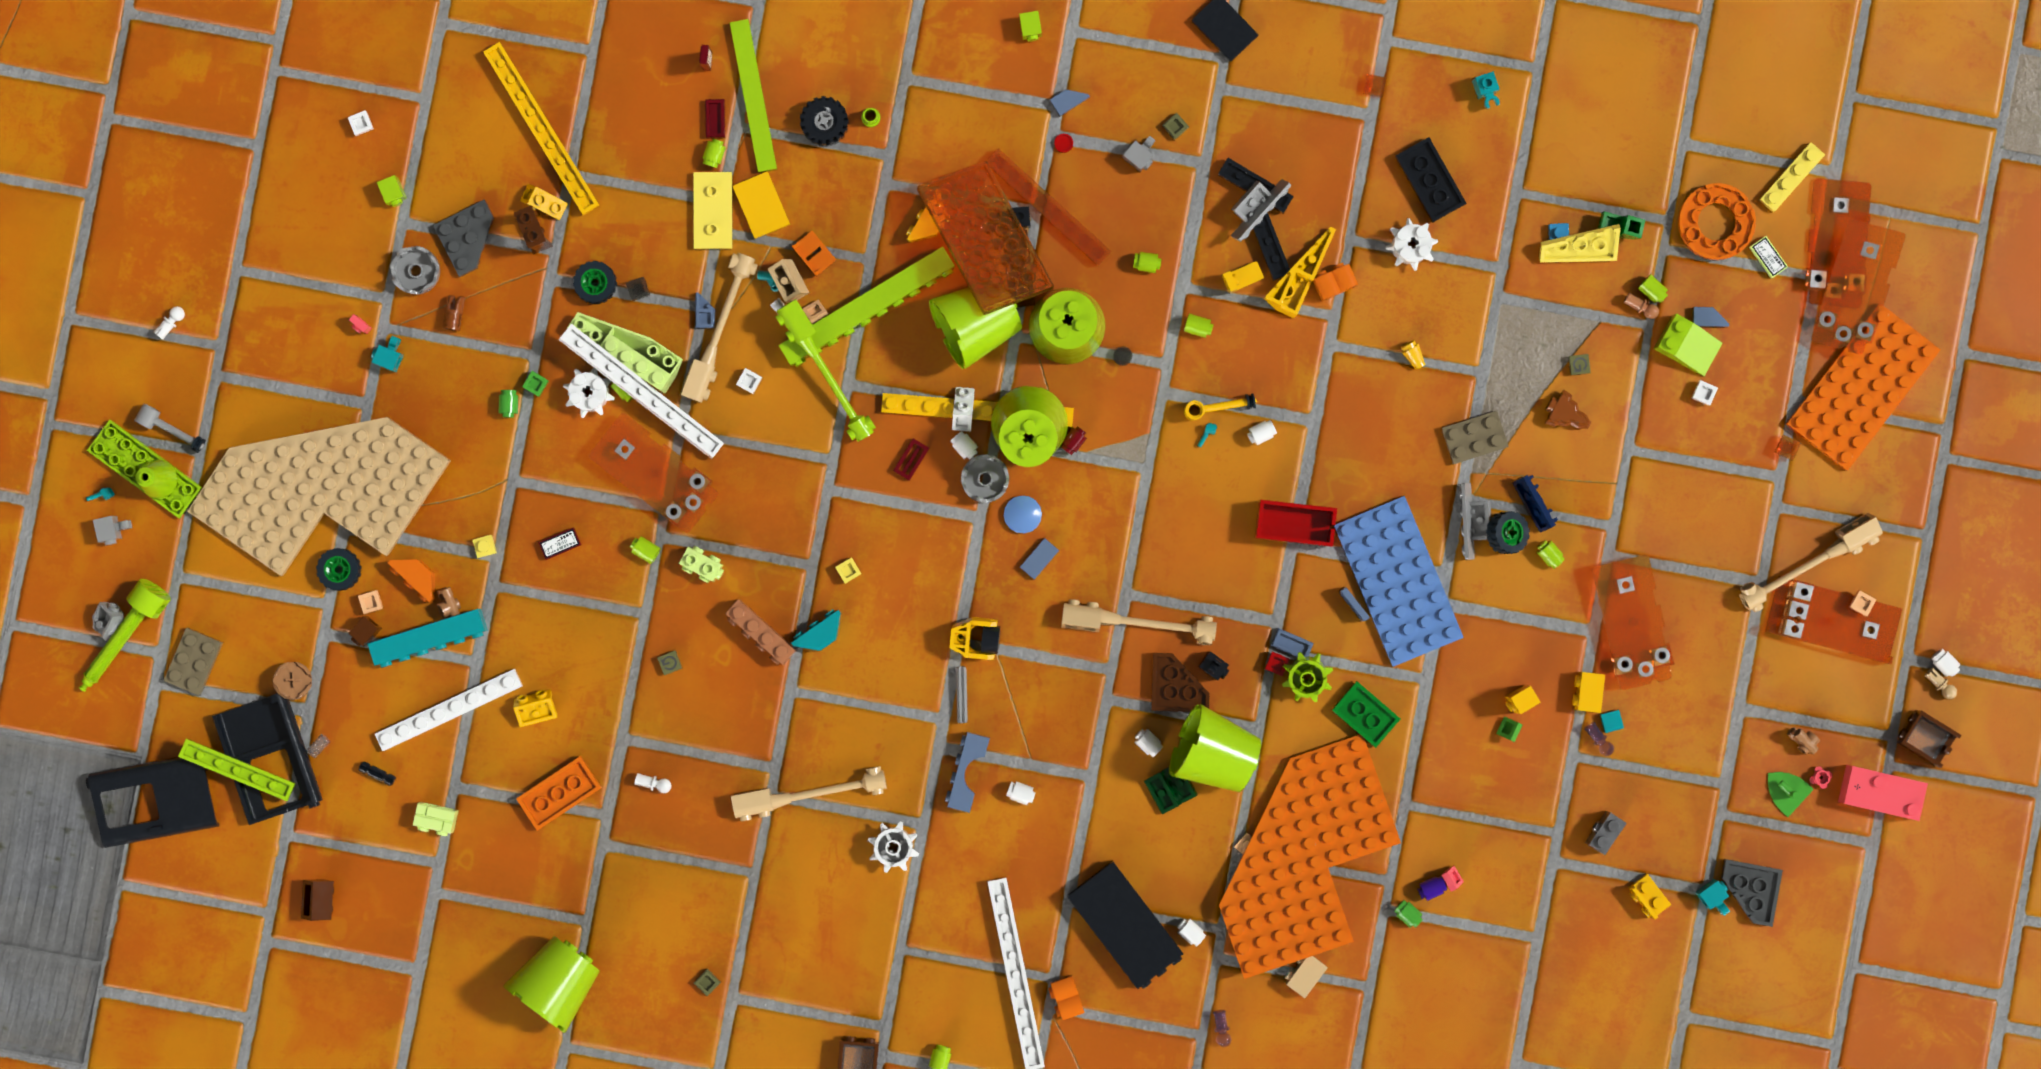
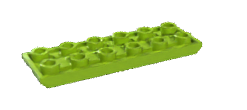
M112 420L107 422L87 449L88 452L141 491L142 489L136 481L138 470L152 460L168 462ZM173 466L178 477L175 490L170 495L162 498H150L180 519L202 487Z

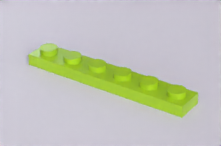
M190 739L185 740L178 756L285 801L289 800L296 784Z

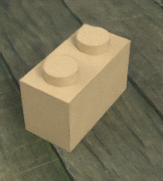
M782 259L768 268L785 302H791L794 299L799 300L810 293L792 259Z
M1314 956L1296 961L1298 964L1294 970L1290 969L1285 976V979H1287L1285 981L1286 985L1304 998L1307 997L1328 968Z

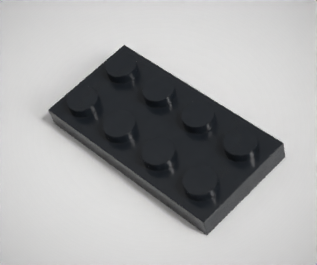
M1430 137L1395 156L1432 223L1467 204Z

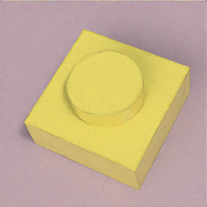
M492 535L473 539L477 558L497 553Z
M852 557L835 567L845 584L862 574Z

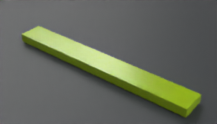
M749 19L730 22L758 173L777 170Z

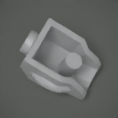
M100 602L92 616L93 629L99 632L105 641H108L124 620V612L115 603Z

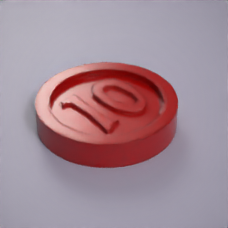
M1060 134L1055 138L1054 146L1057 151L1067 153L1073 147V139L1068 134Z

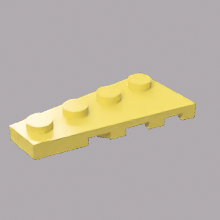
M1612 225L1543 241L1540 244V263L1617 261L1620 225Z

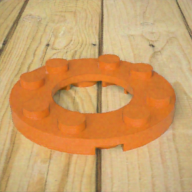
M1713 183L1696 189L1685 199L1678 215V229L1684 244L1694 254L1708 260H1724L1737 255L1748 246L1756 228L1755 211L1747 196L1739 189L1728 184ZM1713 203L1728 207L1735 219V226L1731 235L1720 241L1710 240L1705 237L1698 226V217L1702 209Z

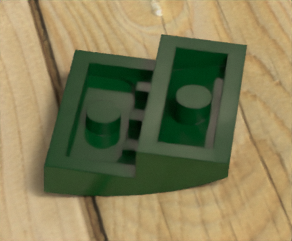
M1169 767L1144 780L1162 814L1198 795L1191 781L1171 776Z

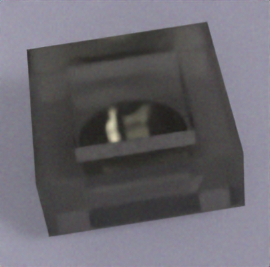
M645 277L626 282L632 301L650 296Z

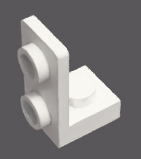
M956 387L952 430L971 432L974 388Z

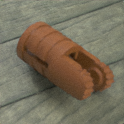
M454 295L448 296L443 329L460 331L465 302L464 296L457 297V300H455Z

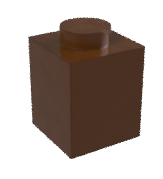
M363 616L349 634L352 636L351 640L356 645L367 646L382 628L369 616Z

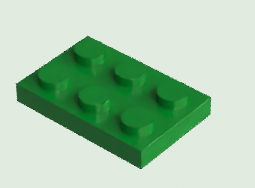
M1358 681L1352 685L1332 709L1335 714L1375 748L1401 719Z

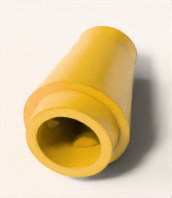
M1415 340L1409 341L1401 347V353L1415 370L1426 365L1419 344Z

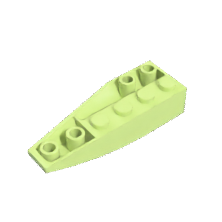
M577 312L569 326L571 324L574 325L636 375L663 393L667 392L676 379L683 359L652 338Z

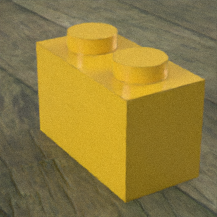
M1579 672L1575 676L1574 685L1577 687V692L1573 695L1572 705L1575 706L1574 710L1601 713L1605 682L1604 674Z
M1523 685L1505 696L1507 708L1510 712L1513 711L1517 714H1522L1541 703L1529 685Z

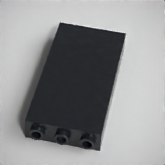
M1113 860L1067 895L1068 899L1137 989L1140 987L1142 989L1146 988L1152 983L1151 979L1154 976L1160 977L1167 971V966L1171 963L1175 965L1182 960V950Z

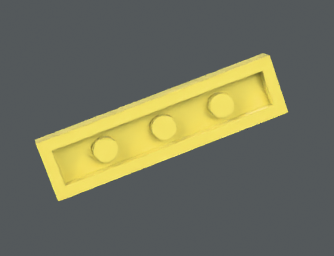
M1810 142L1763 194L1759 201L1770 211L1775 212L1825 154Z

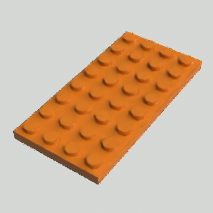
M1881 303L1876 305L1865 320V322L1876 325L1871 341L1857 338L1856 331L1850 342L1846 344L1785 424L1845 471H1848L1941 350ZM1863 327L1862 332L1867 334L1869 327Z

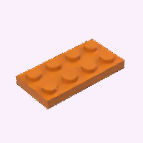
M579 756L516 798V800L538 831L602 787L582 756Z

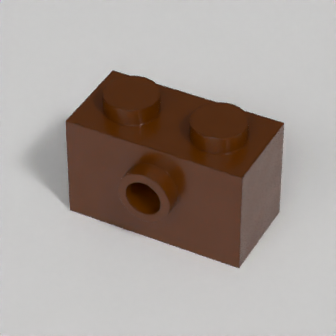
M324 879L303 880L301 919L310 921L331 920L334 881Z

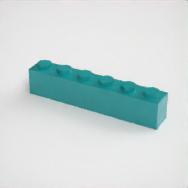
M475 609L368 643L374 666L380 665L381 668L392 665L391 661L399 659V662L409 660L410 655L416 653L417 656L428 654V649L435 648L437 651L447 648V643L454 642V645L463 643L465 638L472 636L473 639L484 636L483 632L488 631L482 610Z

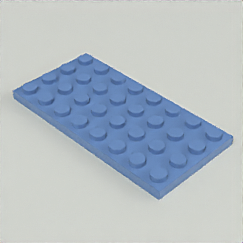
M1405 496L1334 526L1392 667L1464 638Z

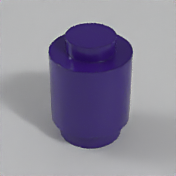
M1434 876L1419 883L1420 888H1417L1421 899L1425 898L1426 901L1444 894V891L1447 890L1441 876Z

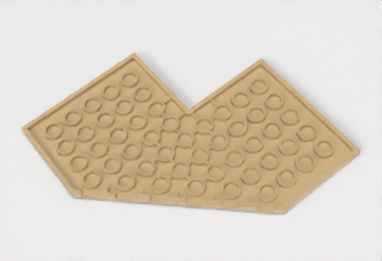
M389 417L231 447L227 450L187 512L280 576H284L324 514L385 556H388L451 460Z

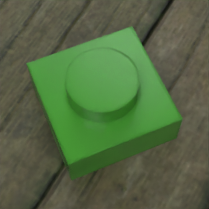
M531 371L522 387L540 397L549 380Z
M1504 716L1496 734L1515 742L1523 725Z

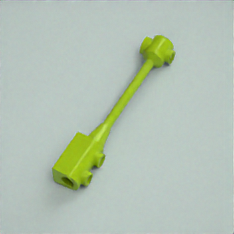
M797 299L778 309V315L775 317L781 326L785 324L787 327V337L791 342L795 341L796 344H799L813 358L849 416L850 421L847 433L852 440L856 439L859 442L871 435L876 428L868 415L865 417L855 413L820 357L818 348L811 335L816 333V330Z

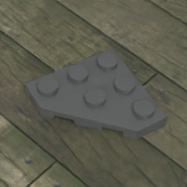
M482 200L433 225L459 277L478 268L481 253L484 250L488 232L494 219L486 200Z
M1724 859L1721 879L1750 921L1754 924L1773 927L1783 870Z

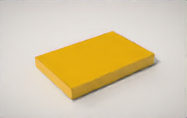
M768 171L733 186L755 239L790 225Z

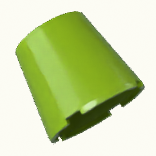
M997 278L929 300V307L937 329H942L946 337L942 340L955 362L962 369L970 367L1022 330L1021 320L1016 309L1017 304L1010 297L1006 287Z
M1060 288L1045 294L1036 303L1029 319V333L1035 348L1045 358L1059 364H1075L1086 360L1099 348L1105 334V318L1101 307L1089 294L1074 288ZM1066 316L1073 319L1069 326L1067 323H1063Z
M1022 386L1007 392L998 401L993 410L991 429L997 445L1007 459L1019 466L1034 467L1046 462L1062 445L1067 434L1068 418L1063 404L1053 393L1041 387ZM1025 433L1028 435L1032 434V438H1025Z
M1195 705L1178 736L1181 737L1178 748L1174 747L1169 773L1175 778L1241 792L1258 766L1261 739L1204 705Z
M553 936L503 987L512 995L519 997L521 1002L553 1026L558 1027L559 1030L565 1033L600 970L591 964L593 960L582 951L579 954L576 953L578 948L565 940L563 943Z

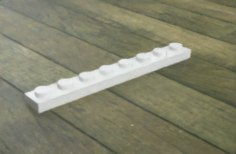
M513 669L376 733V739L382 751L388 750L523 687L516 670Z

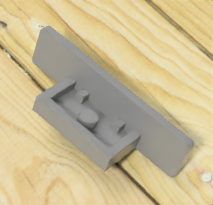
M1281 179L1269 192L1259 181H1256L1231 209L1243 221L1232 233L1231 237L1239 242L1246 239L1250 231L1261 223L1263 216L1275 207L1276 202L1281 197L1287 194L1291 184Z
M1461 483L1459 495L1462 499L1460 514L1463 518L1461 534L1464 537L1462 553L1465 556V560L1475 559L1474 540H1487L1486 530L1487 524L1491 519L1490 501L1472 502L1471 483Z

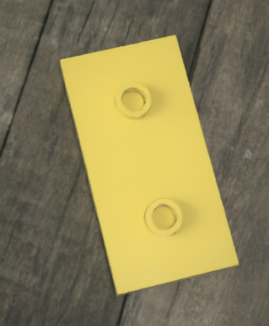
M694 172V249H732V172Z

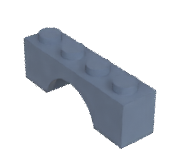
M967 732V736H962L960 746H963L962 754L958 753L955 765L959 766L957 773H952L950 783L953 784V788L946 795L945 802H948L947 807L970 813L975 793L966 784L965 770L973 760L985 757L990 737Z

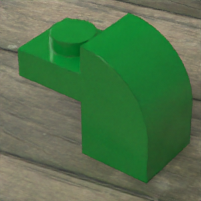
M1604 211L1601 213L1598 229L1619 224L1621 228L1619 238L1641 239L1646 220L1630 215L1620 216Z

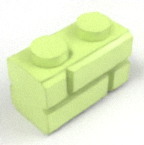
M419 802L413 825L418 826L417 830L429 832V829L436 830L438 835L448 836V833L454 832L459 811Z

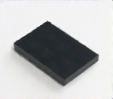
M1212 0L1192 19L1193 24L1230 62L1259 36L1226 0Z

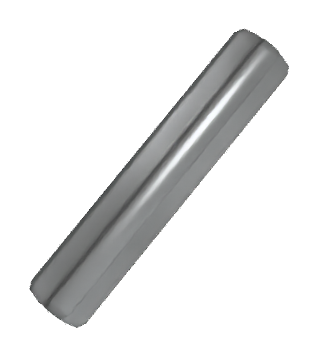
M959 666L956 668L957 722L967 723V670L965 666Z

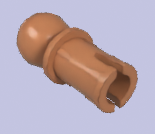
M1628 293L1623 302L1637 310L1639 314L1643 311L1648 319H1655L1659 315V308L1656 305H1646L1647 300L1643 301L1631 293Z

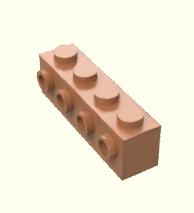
M738 599L725 613L728 616L727 620L733 626L739 625L743 629L741 633L748 639L752 637L757 642L755 645L762 652L765 650L771 654L769 658L777 665L779 663L784 665L797 651L741 599Z

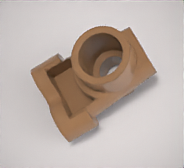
M444 587L437 590L438 596L442 600L441 603L437 604L440 615L445 618L460 614L458 609H461L460 603L457 598H453L451 588Z
M1795 727L1788 731L1787 735L1799 744L1797 748L1802 753L1814 755L1818 751L1817 744L1820 742V739L1810 731L1805 733L1801 728L1797 730Z

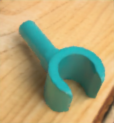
M1208 423L1206 425L1203 436L1197 446L1202 447L1208 434L1215 435L1216 424Z
M110 487L102 488L96 494L87 496L86 499L90 501L103 496L105 500H108L115 494Z

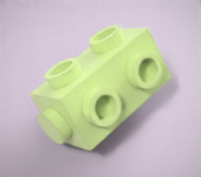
M695 545L693 548L687 547L679 562L683 566L682 570L689 574L693 572L699 574V579L706 583L710 581L715 582L716 579L720 580L724 572L722 569L723 564L720 563L721 559L712 554L710 557L704 555V550Z

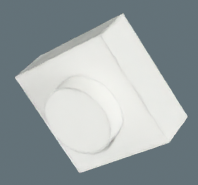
M366 110L348 117L355 136L374 129Z
M745 368L736 385L754 394L762 377Z
M1699 380L1691 398L1710 406L1718 388Z

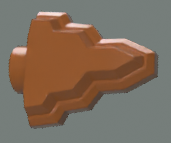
M1565 390L1561 392L1557 399L1552 397L1545 410L1549 414L1545 424L1553 427L1557 425L1562 427L1571 425L1578 429H1588L1591 424L1587 415L1579 410L1578 403L1572 400V395Z

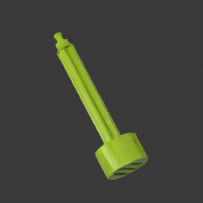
M139 579L126 597L132 609L86 672L83 673V684L79 686L81 691L85 692L87 687H92L93 684L98 683L100 677L145 616L156 619L159 617L171 600L169 594L160 586L147 579Z

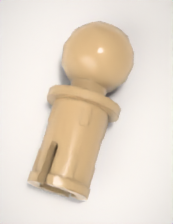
M1934 667L1927 671L1928 674L1925 673L1924 676L1936 687L1935 689L1937 691L1941 689L1944 698L1951 700L1956 697L1957 689L1955 686L1947 685L1948 679H1944Z

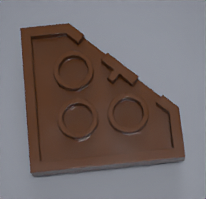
M1153 653L1151 711L1190 712L1195 705L1200 704L1209 708L1210 693L1174 654Z

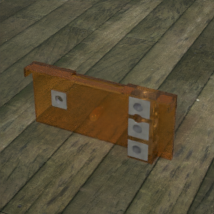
M1792 579L1776 588L1765 632L1873 661L1892 664L1893 657L1890 655L1902 608L1875 602L1870 613L1865 617L1849 608L1854 598L1853 595ZM1798 607L1801 609L1799 614L1796 612ZM1794 617H1798L1797 623L1794 622ZM1792 626L1796 627V631L1794 633L1791 630ZM1870 626L1874 628L1871 634L1867 631Z

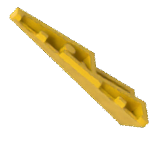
M1330 227L1265 296L1264 299L1275 310L1293 319L1297 316L1336 229Z

